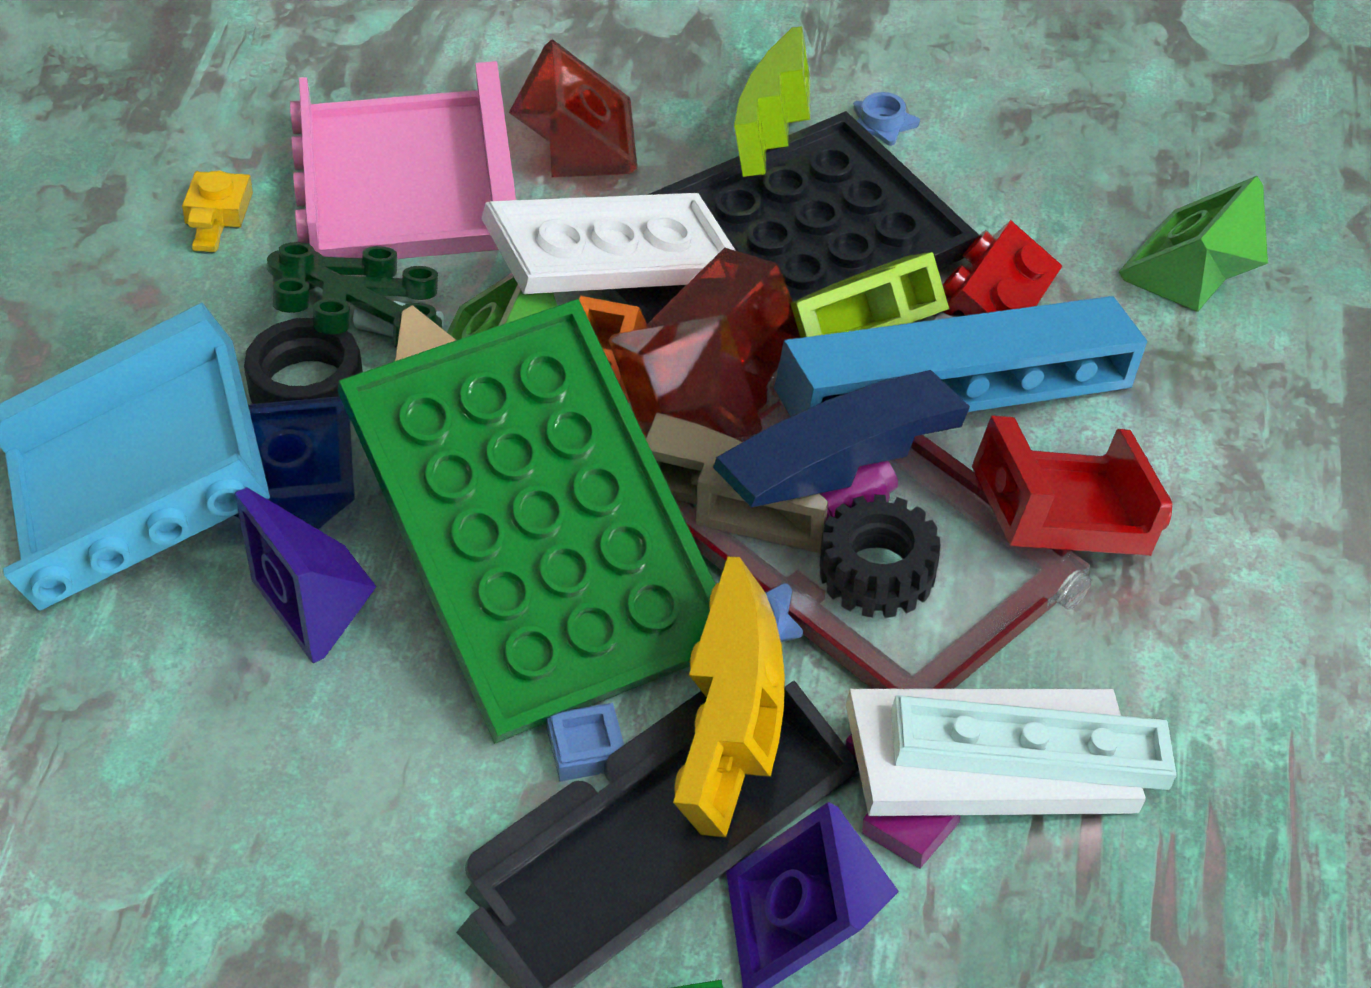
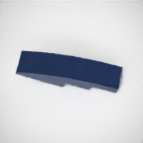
M931 370L884 380L824 401L770 426L716 457L713 468L751 508L849 488L853 483L859 466L907 457L915 436L962 427L970 406Z

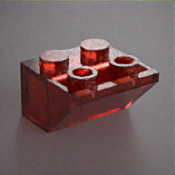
M726 247L646 325L666 370L729 430L734 432L747 424L776 394L774 385L784 340L801 338L790 304L793 301L778 264Z

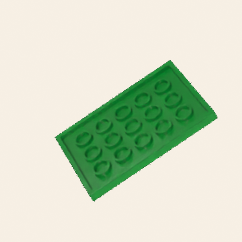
M579 299L339 380L338 394L494 744L546 724L548 718L558 713L591 706L690 666L691 653L695 644L701 639L710 612V595L716 584Z

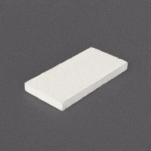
M699 193L490 201L485 203L481 218L523 294L739 282L745 267L742 259Z
M1113 689L849 690L845 705L868 816L1140 813L1146 800L1143 788L895 766L891 708L896 695L1121 716Z

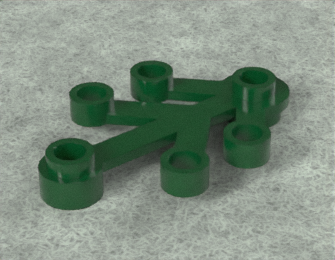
M290 242L281 245L279 250L272 252L267 257V270L273 275V307L276 310L286 313L304 311L309 307V290L316 287L323 289L322 300L315 302L313 305V328L318 332L339 334L349 329L350 305L347 302L392 324L393 345L395 348H397L402 311L412 305L442 328V320L436 315V309L433 306L425 303H409L402 306L384 297L404 296L415 300H427L435 297L438 289V272L426 266L408 267L403 270L402 278H392L397 274V252L392 248L384 246L369 247L363 250L362 258L324 257L319 252L314 251V248L309 244ZM346 275H363V276H346Z

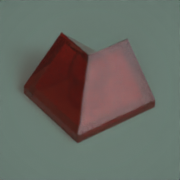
M551 39L544 45L509 113L549 141L551 177L631 174L638 166L630 97L555 40Z
M726 315L613 334L608 339L634 415L645 438H647L656 413L697 423L732 438L756 435L762 431L763 427Z

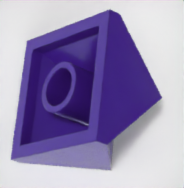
M247 487L235 492L252 582L310 661L316 663L324 659L377 586L342 543Z
M830 802L825 803L726 871L743 988H772L861 931L899 892L839 807Z

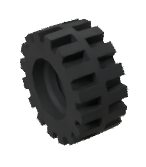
M874 494V502H867L864 496L853 498L852 508H849L844 503L837 507L834 517L829 516L825 523L820 547V579L822 584L827 583V594L833 600L841 596V607L851 612L855 606L862 608V616L872 618L875 610L883 611L884 618L896 617L897 608L901 607L907 614L916 609L917 600L924 603L930 596L931 587L934 588L941 544L940 536H937L936 524L933 519L925 521L926 512L916 506L914 509L909 510L907 509L908 500L897 497L894 503L886 502V495ZM881 548L898 554L902 560L896 563L878 564L869 562L856 553L863 549Z

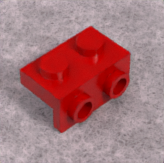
M1010 220L993 236L987 230L983 231L964 252L963 257L969 262L966 268L960 265L942 284L949 309L942 311V313L951 316L959 309L967 316L1037 306L1062 268V265Z

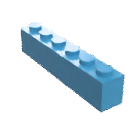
M1114 296L784 340L774 389L792 417L824 401L877 382L931 370L970 406L968 412L1132 388L1147 339Z

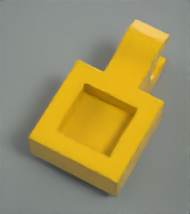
M195 171L182 205L185 224H188L190 228H196L195 238L192 243L193 251L216 252L224 226H242L253 194L251 176L249 174H232L223 171Z

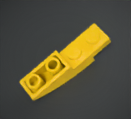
M727 557L720 581L713 587L710 595V612L701 639L695 644L691 653L689 676L707 698L697 711L694 739L686 763L677 773L674 787L675 798L673 803L701 835L727 836L745 774L771 777L779 745L784 711L785 673L782 644L776 619L766 593L740 557Z

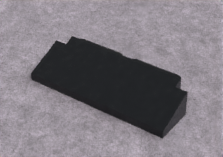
M795 680L784 687V711L780 739L771 777L745 774L726 837L701 835L673 803L676 776L679 769L686 763L694 739L696 714L707 698L700 691L609 756L604 764V774L610 784L597 792L588 782L574 781L473 852L465 865L466 875L471 881V885L465 893L480 908L467 918L456 933L510 988H574L859 771L856 758Z

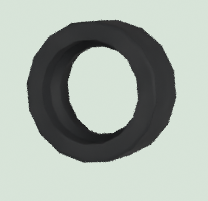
M294 318L276 323L256 336L247 348L244 362L248 393L256 413L270 424L289 430L317 429L334 424L348 415L337 391L339 380L363 372L360 349L354 336L348 331L339 334L318 332L313 328V318ZM303 361H319L337 368V371L325 380L306 386H288L271 379L275 373L286 366Z

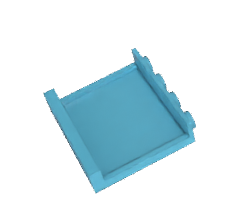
M203 302L0 403V448L6 455L21 560L3 568L4 576L39 611L238 514L235 492L247 487L266 499L270 498L233 341Z

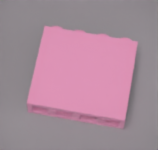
M497 61L475 63L477 90L311 104L307 77L299 78L300 100L290 101L293 134H302L301 136H292L295 170L304 169V172H293L297 207L306 206V209L295 210L298 242L310 243L314 251L319 252L324 257L362 258L363 250L373 246H384L394 249L397 252V259L499 250L481 219L486 202L516 200Z

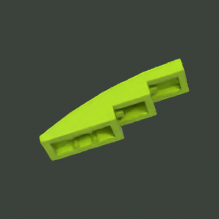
M802 26L792 27L767 51L751 73L739 98L734 128L743 177L766 174V150L788 147L789 123L811 120L810 72Z

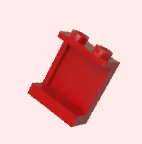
M991 415L972 468L1010 546L1152 555L1162 530L1166 529L1170 523L1172 501L1131 430L1117 429L1107 453L1103 456L1033 451L1015 417Z

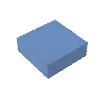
M613 703L568 710L551 716L546 722L560 782L604 774L606 760L612 753L624 746Z

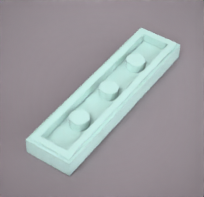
M902 695L895 696L891 708L895 766L1170 790L1177 776L1167 720Z

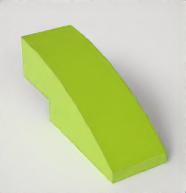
M933 252L900 258L849 277L790 303L801 338L913 323L949 309Z

